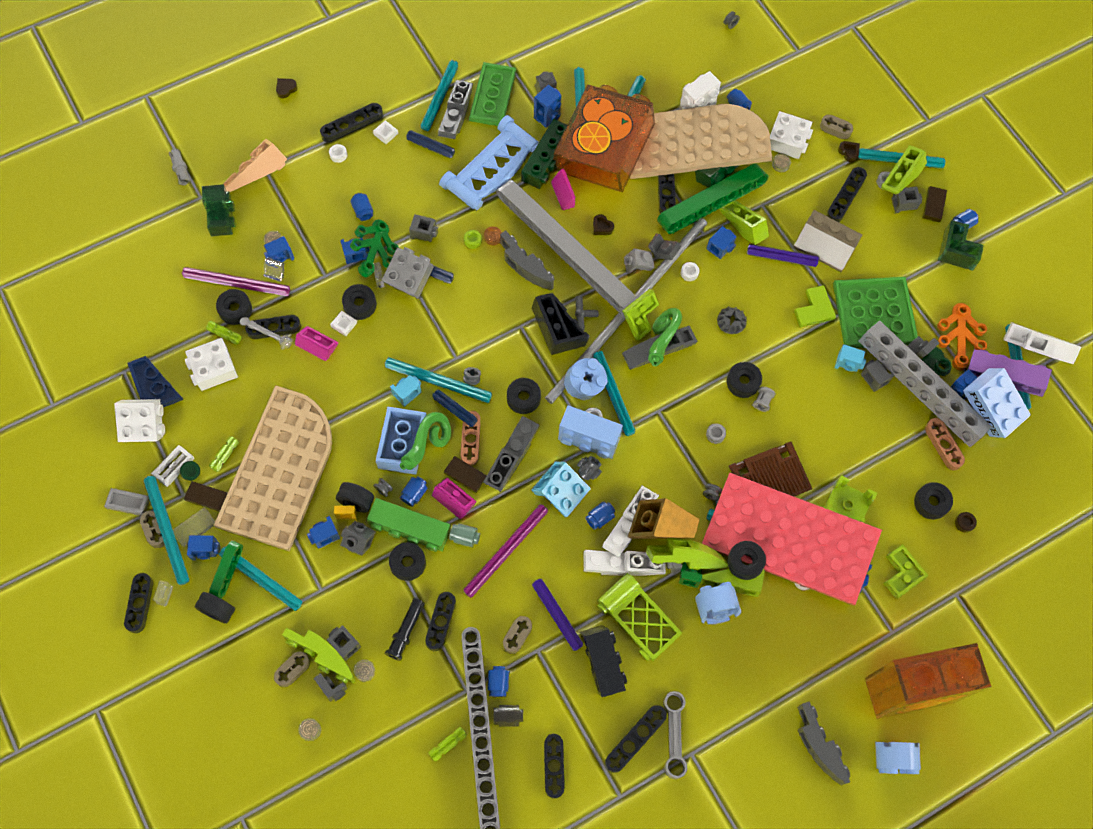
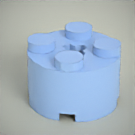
M584 358L577 361L567 370L564 385L572 397L588 400L604 389L608 381L607 374L597 359Z
M724 582L713 588L711 586H704L700 588V593L695 597L702 623L705 620L708 624L723 623L730 620L729 616L734 614L737 617L741 614L736 591L731 582Z
M875 742L876 768L879 770V773L898 774L899 769L900 774H920L919 743Z

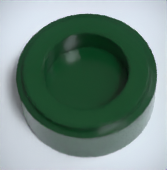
M187 461L181 465L179 472L184 480L192 481L200 475V467L194 461Z

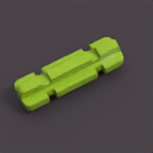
M209 321L206 326L209 332L215 333L236 345L242 339L240 334L232 332L213 321Z
M230 436L226 440L227 444L221 447L215 456L216 459H213L209 464L212 470L220 471L222 463L225 464L233 452L232 449L236 448L239 444L236 438Z
M459 727L454 731L453 735L450 734L440 742L437 748L434 747L430 750L429 755L433 761L439 760L442 757L441 755L449 752L458 744L459 740L465 739L467 736L466 732Z

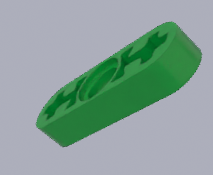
M232 540L226 546L209 589L210 594L219 598H223L226 594L243 551L242 544Z

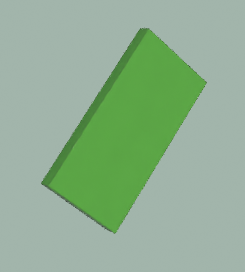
M483 62L469 121L498 126L507 113L516 75L515 67Z

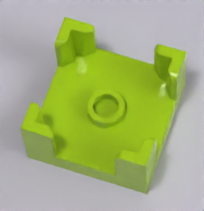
M841 475L836 481L824 508L864 523L866 520L864 517L869 506L874 502L877 492L868 489L865 493H862L848 486L847 484L850 479Z

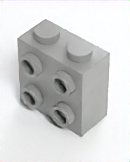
M397 247L381 281L419 299L434 265L430 263L431 259L420 255V257L413 255L414 251L404 247V249H400Z

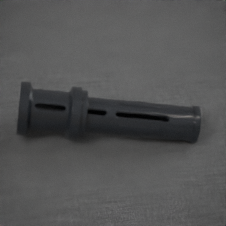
M413 598L398 632L392 636L393 641L389 649L385 651V655L397 661L402 660L401 655L406 645L410 643L409 636L425 605L424 602Z

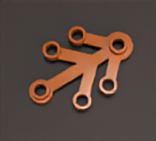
M958 303L953 307L952 315L946 319H941L937 324L940 331H946L950 324L957 320V327L947 335L940 336L937 341L939 342V347L945 348L950 341L957 337V356L953 359L952 365L956 370L962 371L969 365V358L966 356V339L974 346L975 350H985L987 348V343L984 340H978L968 330L966 322L974 329V333L978 336H983L986 333L987 326L983 323H978L971 316V309L968 305Z

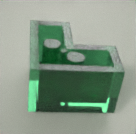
M224 184L202 186V202L207 211V228L211 237L233 235V227H236L235 217L232 216V212H235L234 201H231L230 191L226 190Z
M951 220L944 231L938 261L973 271L981 260L984 245L966 240L969 229L968 224Z

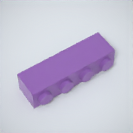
M975 349L968 367L977 377L988 368H1005L1016 390L1043 397L1047 389L1052 369H1048L1043 365H1032L1024 360H1013L1005 355H994L986 350Z

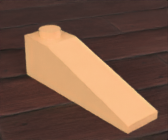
M265 139L250 154L251 159L242 162L238 169L239 172L233 173L218 191L225 195L276 170H280L285 166L287 158L272 142Z

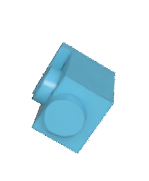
M843 344L834 368L838 369L840 366L847 371L855 372L858 369L863 370L866 359H864L865 351Z
M409 375L407 378H402L396 387L394 385L390 386L392 395L404 407L422 393L421 382L416 376L412 377Z

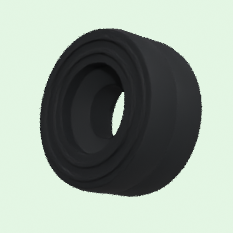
M352 285L345 290L342 296V305L345 313L356 320L370 317L376 309L375 294L366 285ZM356 299H363L364 303L357 306L354 304Z
M230 289L218 297L216 309L224 322L238 325L241 324V318L250 317L252 304L249 297L243 291ZM231 304H239L237 310L231 311L229 309Z
M750 362L735 364L727 376L728 389L732 394L740 398L753 396L762 384L760 369ZM746 376L750 382L743 384L740 382L739 377Z
M519 378L509 385L507 389V403L514 412L529 414L538 408L541 401V390L535 381L529 378ZM521 392H526L529 394V398L521 400L518 395Z
M344 482L339 488L336 500L343 506H355L357 512L367 513L373 503L374 495L364 487Z
M931 482L925 484L917 491L914 505L918 513L923 517L932 520L940 519L951 510L953 496L945 485ZM929 497H936L938 505L930 504Z
M742 541L732 547L728 556V567L737 578L751 580L761 574L766 564V556L763 549L755 542ZM749 556L752 559V564H743L741 557Z
M409 542L397 545L389 556V566L392 573L398 579L404 581L418 578L426 567L423 550L418 545ZM411 557L413 564L409 567L403 566V558Z
M207 592L201 593L199 600L194 606L201 613L226 624L235 611L234 606Z

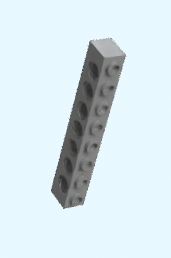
M880 320L861 337L859 342L969 447L981 439L992 427Z

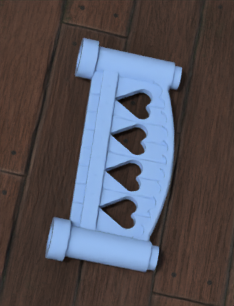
M509 115L503 117L498 124L497 129L501 133L457 176L448 171L439 182L442 188L450 190L472 209H480L483 204L482 198L492 194L508 182L522 166L528 153L533 152L539 143L515 124L514 119ZM506 145L516 146L521 150L516 152L515 156H510ZM494 156L508 158L509 162L500 168L497 166ZM483 167L496 169L498 173L493 174V178L488 179L485 176ZM471 179L483 180L486 182V185L481 186L480 190H475Z

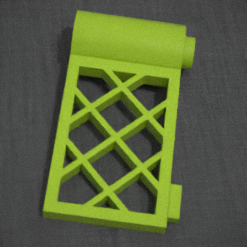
M629 573L620 578L597 600L599 603L597 605L598 609L604 615L608 613L641 648L639 653L647 661L649 659L654 661L682 634ZM639 594L645 600V608H634V599ZM622 610H630L631 622L622 621L618 614ZM634 611H645V623L634 622ZM648 612H656L659 615V623H648ZM634 625L645 626V637H637L634 634ZM648 626L659 627V638L648 637ZM662 627H670L676 634L671 639L662 638ZM648 640L659 641V650L654 655L648 649Z

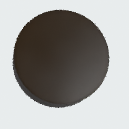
M963 512L956 517L955 525L959 531L968 533L976 527L977 520L973 514Z

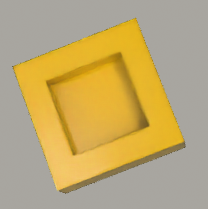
M334 506L336 519H357L355 506Z

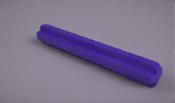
M749 244L747 248L748 255L816 267L819 261L818 256Z
M542 579L534 581L532 584L534 590L573 651L579 650L583 646V642Z

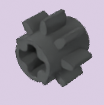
M593 456L582 458L577 464L580 467L578 473L585 480L597 479L602 472L599 469L601 463Z

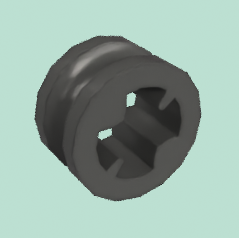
M732 11L725 17L723 23L728 25L729 29H732L739 22L740 16Z
M474 367L466 368L463 381L469 385L478 384L481 371Z
M379 478V483H375L373 486L381 495L387 497V493L391 492L393 488L385 480Z
M706 484L703 496L710 500L718 501L722 489L713 484Z

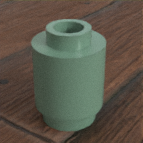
M460 523L458 525L453 524L449 539L453 540L454 543L473 547L474 544H478L480 533L477 532L478 528Z

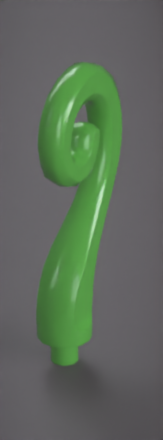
M677 308L667 309L653 324V332L656 335H660L649 350L648 360L653 366H658L663 362L667 345L681 324L682 313Z
M432 412L423 418L413 447L401 458V469L412 470L421 462L425 453L428 431L430 441L435 447L447 445L451 437V426L444 414ZM435 422H437L440 425L442 430V436L440 439L438 438V432L440 430V427L438 425H434L431 427V425Z

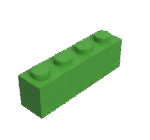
M378 498L375 499L367 517V522L371 529L381 532V530L387 531L390 536L406 538L409 543L423 544L428 550L437 552V550L443 552L451 532V526L448 523Z

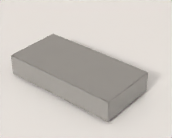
M111 488L104 507L142 516L147 510L150 499L146 495Z

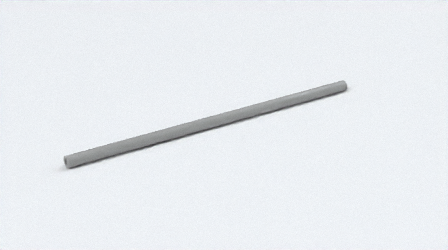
M699 219L679 242L681 247L673 260L665 259L634 294L635 296L640 297L648 289L653 288L707 225L705 219ZM618 313L577 361L584 358L591 359L594 356L593 354L602 347L626 318ZM566 374L545 397L549 403L552 404L565 390L564 378Z

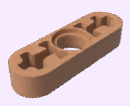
M469 411L478 421L473 426V429H470V426L463 422L461 460L470 466H474L478 462L481 421L480 415L477 412ZM473 434L476 436V440L473 443H468L465 437ZM468 448H472V456L474 457L471 460H467V457H464L468 456Z
M938 418L931 419L925 426L928 437L946 467L950 470H958L965 462L962 452L944 422ZM932 426H934V427H935V426H938L939 429L936 430V429H932L931 427H932ZM940 440H946L949 443V448H943L940 445ZM952 458H953V459H957L958 462H957V463H956V462H953V463H952V462H951V459H952Z

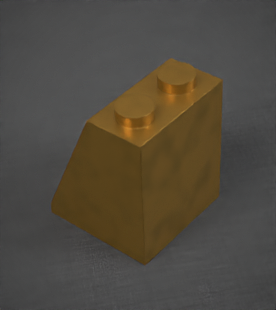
M667 498L640 500L628 537L630 539L694 538L700 519Z

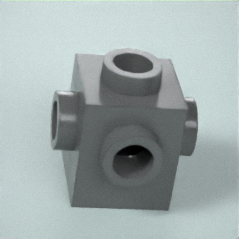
M354 521L349 527L346 526L343 529L341 546L362 556L371 547L376 531L366 527L363 523Z

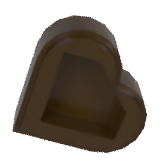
M277 78L276 92L278 97L284 99L290 93L297 91L295 80Z
M843 141L840 143L838 151L841 155H844L846 161L855 162L859 155L860 143Z
M598 214L594 217V235H611L614 232V223L607 220L606 216Z

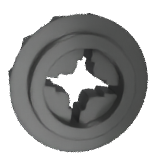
M728 306L726 309H722L717 317L718 326L728 334L740 333L747 324V316L737 307L730 308ZM734 315L736 321L730 325L729 318Z

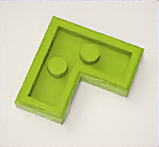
M824 285L807 289L806 295L810 306L797 308L794 311L800 328L835 320L836 318Z
M648 289L622 310L634 339L638 341L652 330L646 315L659 306L656 295L651 289Z
M903 544L886 556L898 571L896 575L884 583L896 600L928 577V574Z

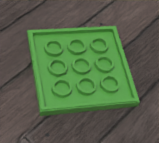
M906 277L834 280L833 288L844 345L853 348H865L859 340L879 320L905 345H909L918 337Z

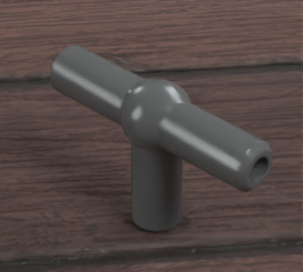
M576 296L575 316L579 327L584 331V317H598L599 312L598 310H583V297Z

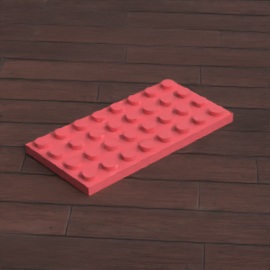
M729 473L702 544L709 546L720 554L729 556L732 547L742 541L755 542L765 553L766 564L763 569L766 572L855 606L882 530ZM749 556L741 557L743 563L752 564V559Z

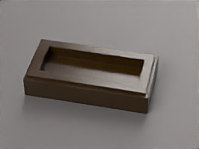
M929 186L923 213L924 219L941 222L947 190Z
M456 456L453 457L444 470V474L475 493L481 488L487 476Z
M191 481L184 500L220 512L228 492Z

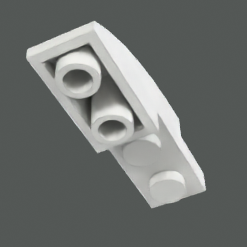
M1012 322L1003 339L1033 352L1074 364L1081 349V346Z
M642 486L602 547L620 557L632 540L628 537L639 501L658 499L659 495Z
M584 551V572L601 573V575L624 576L626 573H629L631 576L661 575L666 573L665 563H652L646 552L626 551L620 557H617L608 551Z

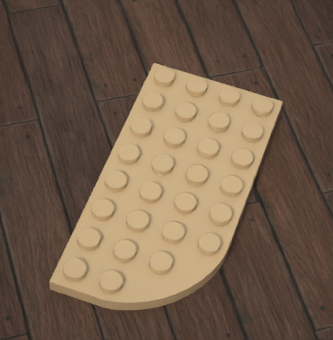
M718 104L631 117L633 129L628 135L630 179L772 161L770 134L766 124L754 112L741 106Z
M275 386L214 523L215 528L286 551L291 550L332 449V433L328 420L322 409L308 396Z

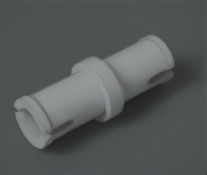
M173 149L171 152L169 151L173 164L172 169L176 172L179 184L186 185L188 182L190 183V178L186 171L187 166L182 160L180 150Z

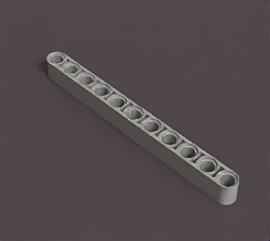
M509 180L498 188L496 193L500 200L625 318L622 310L638 297L513 180Z
M468 627L462 633V647L480 829H486L490 826L500 829L481 637L476 628ZM467 635H476V641L472 643L467 642ZM476 654L479 660L476 663H470L468 657ZM479 675L481 681L478 684H472L470 682L471 676ZM474 696H481L483 703L478 706L473 705L472 699ZM477 717H483L486 720L482 727L474 725V720ZM480 738L488 741V745L484 749L476 747V741ZM481 760H487L490 763V767L486 771H481L478 768V763ZM483 782L492 784V790L489 793L480 791V786ZM491 804L494 806L495 810L491 816H485L482 813L484 805Z

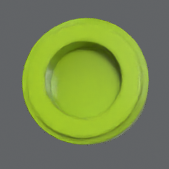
M469 230L465 233L464 244L468 248L475 249L481 245L482 236L480 232Z

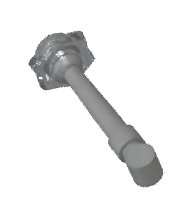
M247 317L240 319L241 325H247L253 330L255 329L278 340L282 350L290 348L293 342L292 334L281 337L258 325L256 322L250 321Z

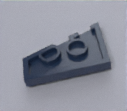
M146 356L127 363L140 400L160 399L163 408L183 400L181 395Z

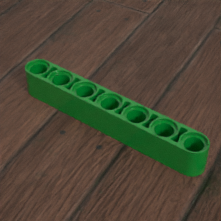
M752 164L665 210L658 216L657 222L668 234H673L761 187L767 182L769 176L758 164Z

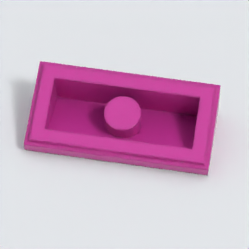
M561 169L552 179L551 184L561 209L566 210L575 206L576 197L565 170Z
M306 326L296 334L295 345L326 361L337 347L338 342Z
M449 478L444 479L435 486L432 496L459 519L463 518L477 502Z

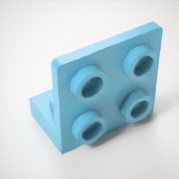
M555 461L531 491L537 496H545L564 517H568L588 493L590 487L566 462Z

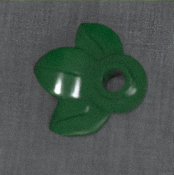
M937 347L921 359L938 376H946L952 369L951 362L944 357L943 351Z

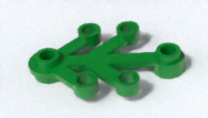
M375 220L372 226L369 227L359 225L355 229L357 237L363 238L367 234H374V237L366 240L355 238L350 243V247L354 251L370 247L366 261H363L358 267L359 274L366 278L370 277L375 270L373 262L377 251L385 268L389 266L387 261L391 262L393 258L387 255L381 243V238L386 244L387 252L390 255H394L397 247L399 248L396 243H392L388 235L389 226L383 220Z

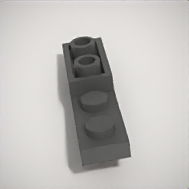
M456 80L447 102V110L439 127L438 136L456 139L457 133H460L469 105L473 83Z
M507 231L500 234V243L505 248L504 258L510 267L531 283L552 290L555 279L550 271L547 272L544 268L542 260L536 258L533 253L527 256L526 251L523 248L520 249L513 235L510 236Z
M690 325L677 329L667 345L664 356L695 345L698 342ZM660 335L650 338L622 353L630 370L650 363L648 360L649 350Z
M524 416L521 417L483 483L499 492L503 490L528 451L531 441L540 427L539 424Z
M810 701L801 704L797 708L804 727L798 729V732L808 752L821 769L840 785L849 783L850 772L848 767L843 765L840 747L838 744H835L834 740L825 742V731L822 726L819 727L816 719L818 718L817 711L814 706H811Z

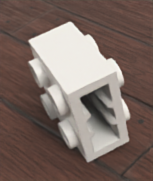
M709 71L704 75H700L691 84H686L682 90L679 110L716 105L721 82Z
M779 111L770 135L771 150L799 159L801 153L805 154L808 146V143H805L806 139L810 140L813 130L810 127L812 122Z
M222 338L185 351L188 357L185 359L186 365L189 370L192 369L193 374L190 375L194 386L198 385L201 391L238 378L227 346Z
M160 399L120 400L115 403L118 442L158 441L163 438L165 434V426L162 424L164 409Z

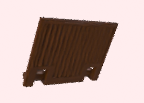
M791 441L744 459L741 462L729 465L732 474L793 497L812 490V486ZM788 452L790 456L782 459L780 454ZM747 468L748 473L740 475L739 470Z

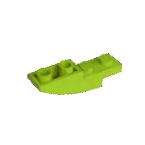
M667 538L666 545H647L646 553L652 563L674 562L681 564L685 562L689 569L693 570L728 568L727 562L720 553L699 542Z
M288 628L285 629L282 634L286 639L285 643L294 648H297V646L304 648L303 652L313 658L317 655L314 662L318 665V670L325 674H329V672L336 674V679L345 684L348 681L351 683L355 682V678L344 659L326 640L308 630L304 637Z

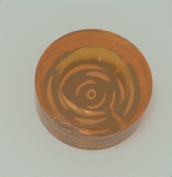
M497 227L487 228L484 232L485 242L489 245L499 244L501 230Z

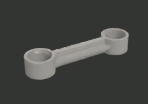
M672 691L666 695L663 701L664 709L668 712L669 759L665 763V773L672 779H679L687 772V763L682 758L681 711L685 707V698L681 693ZM674 695L681 700L682 706L678 710H672L668 707L667 700L669 696ZM673 760H679L683 765V771L678 776L673 775L669 771L668 764Z

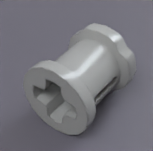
M760 387L758 390L759 395L757 400L753 402V407L759 411L766 412L770 409L769 404L771 399L774 398L775 392L770 388Z

